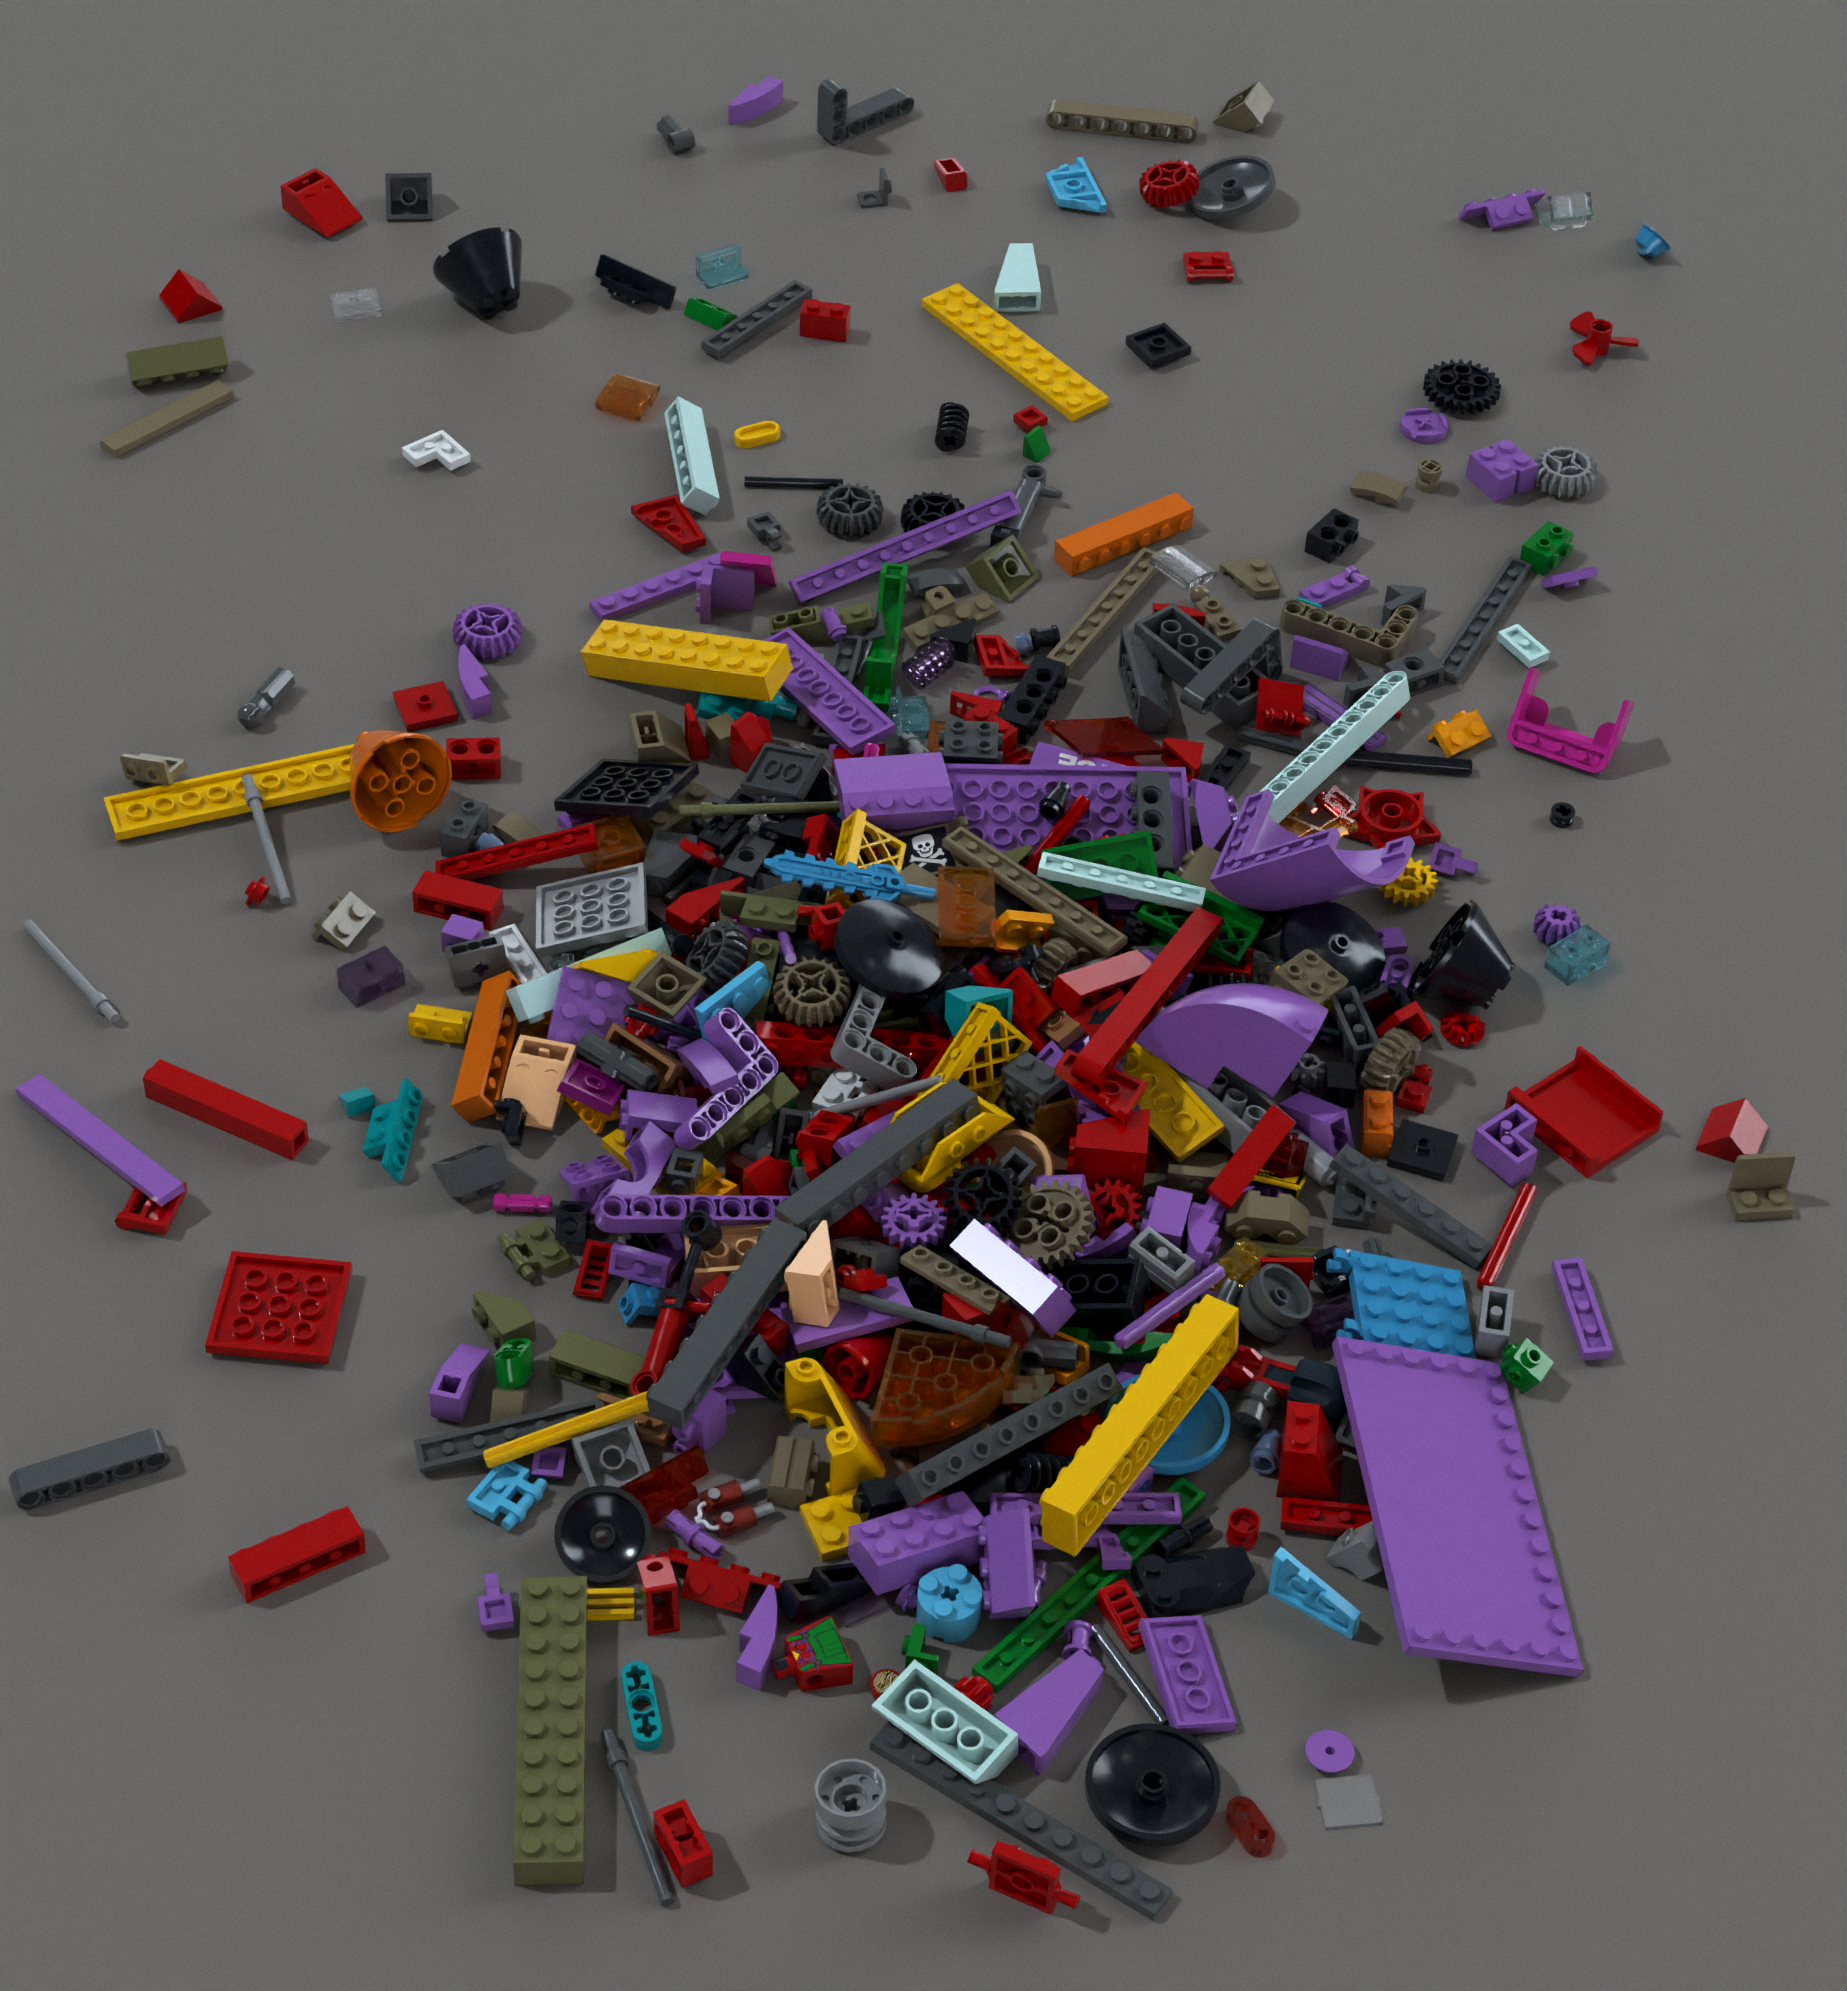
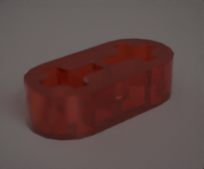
M1237 1796L1231 1799L1226 1810L1228 1826L1250 1855L1260 1858L1268 1856L1274 1848L1275 1832L1250 1798ZM1236 1810H1239L1241 1813L1247 1812V1819L1241 1814L1235 1815ZM1254 1833L1259 1839L1265 1838V1843L1262 1844L1259 1840L1253 1841Z

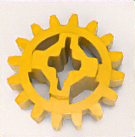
M1410 857L1402 874L1396 880L1379 886L1378 890L1385 891L1384 898L1392 897V903L1394 904L1402 901L1403 906L1406 907L1408 902H1412L1416 907L1418 906V901L1426 904L1428 898L1434 897L1438 883L1436 879L1437 873L1430 872L1431 865L1422 866L1423 860L1420 859L1417 862H1413L1412 857Z

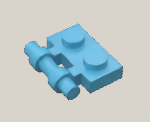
M509 1461L495 1466L466 1499L467 1507L492 1521L500 1512L505 1514L506 1517L501 1521V1526L510 1531L516 1524H521L527 1516V1510L532 1505L538 1504L543 1498V1492L548 1487V1484L542 1478H538L534 1484L528 1482L530 1470L514 1461ZM516 1493H519L523 1497L517 1504L510 1501Z

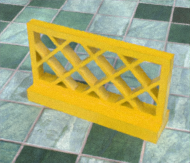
M857 808L842 822L834 858L836 864L846 866L849 861L855 863L857 868L864 870L867 869L868 865L872 866L873 863L893 865L897 872H900L907 844L866 821L867 813ZM864 831L871 835L874 840L873 843H868L863 834ZM885 844L897 849L895 856L891 857ZM877 847L883 859L877 860L872 848ZM864 851L870 863L864 864L859 852ZM833 888L832 891H827L826 905L839 902L844 909H848L855 903L849 900L850 895H844L843 889ZM854 891L860 902L868 900L865 899L863 893Z
M977 1002L930 1077L941 1075L944 1083H948L952 1079L959 1082L963 1072L968 1071L969 1085L966 1087L978 1095L977 1089L987 1086L988 1096L985 1101L994 1104L1001 1094L1003 1087L1002 1076L994 1078L993 1064L1003 1062V1067L1021 1053L1028 1051L1033 1042L1000 1015L1001 1012L995 1007ZM995 1022H997L1000 1026V1037L991 1039L990 1030ZM1016 1038L1021 1044L1015 1053L1009 1054L1008 1040ZM1001 1042L1002 1056L992 1059L991 1044ZM984 1046L985 1061L975 1063L974 1055L979 1047ZM986 1067L987 1080L977 1083L976 1069ZM926 1091L920 1092L917 1097H919L920 1095H922V1094L925 1093Z

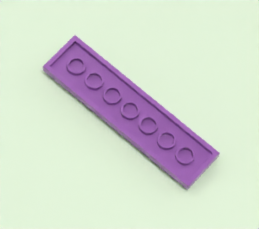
M788 627L763 640L787 644L793 670L780 689L852 756L862 752L865 744H876L897 732L896 725L792 629Z

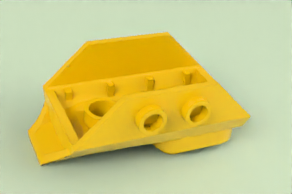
M938 1083L895 1112L890 1124L946 1083ZM978 1096L981 1114L938 1142L935 1149L929 1155H926L907 1171L903 1172L897 1179L916 1192L926 1193L945 1182L947 1177L953 1176L952 1170L955 1167L961 1168V1160L988 1141L1014 1121L1015 1118L995 1104L988 1103Z

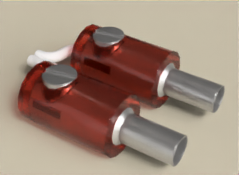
M758 1478L739 1484L737 1480H732L699 1493L698 1515L694 1517L697 1525L700 1523L705 1525L707 1529L716 1531L718 1537L722 1539L756 1526L757 1518L773 1513L775 1509L771 1501L752 1508L747 1503L713 1516V1526L705 1520H700L703 1516L702 1508L707 1515L743 1502L744 1494L761 1488Z

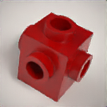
M839 902L812 909L811 924L808 926V932L811 940L816 942L821 951L835 948V927L845 912Z

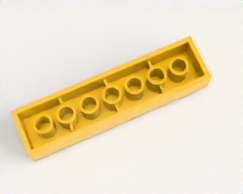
M605 619L581 650L588 676L769 702L772 701L793 670L788 647L784 643Z

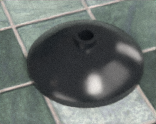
M608 1485L589 1487L573 1495L562 1507L554 1530L555 1546L564 1565L576 1576H587V1581L595 1583L615 1582L633 1573L637 1569V1563L647 1555L652 1535L648 1514L638 1499L621 1488ZM599 1531L606 1532L608 1535L607 1541L599 1542L596 1539V1533Z

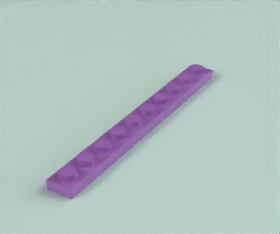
M1009 490L793 578L788 584L798 605H801L879 573L883 562L901 564L1016 517L1022 511L1012 490Z

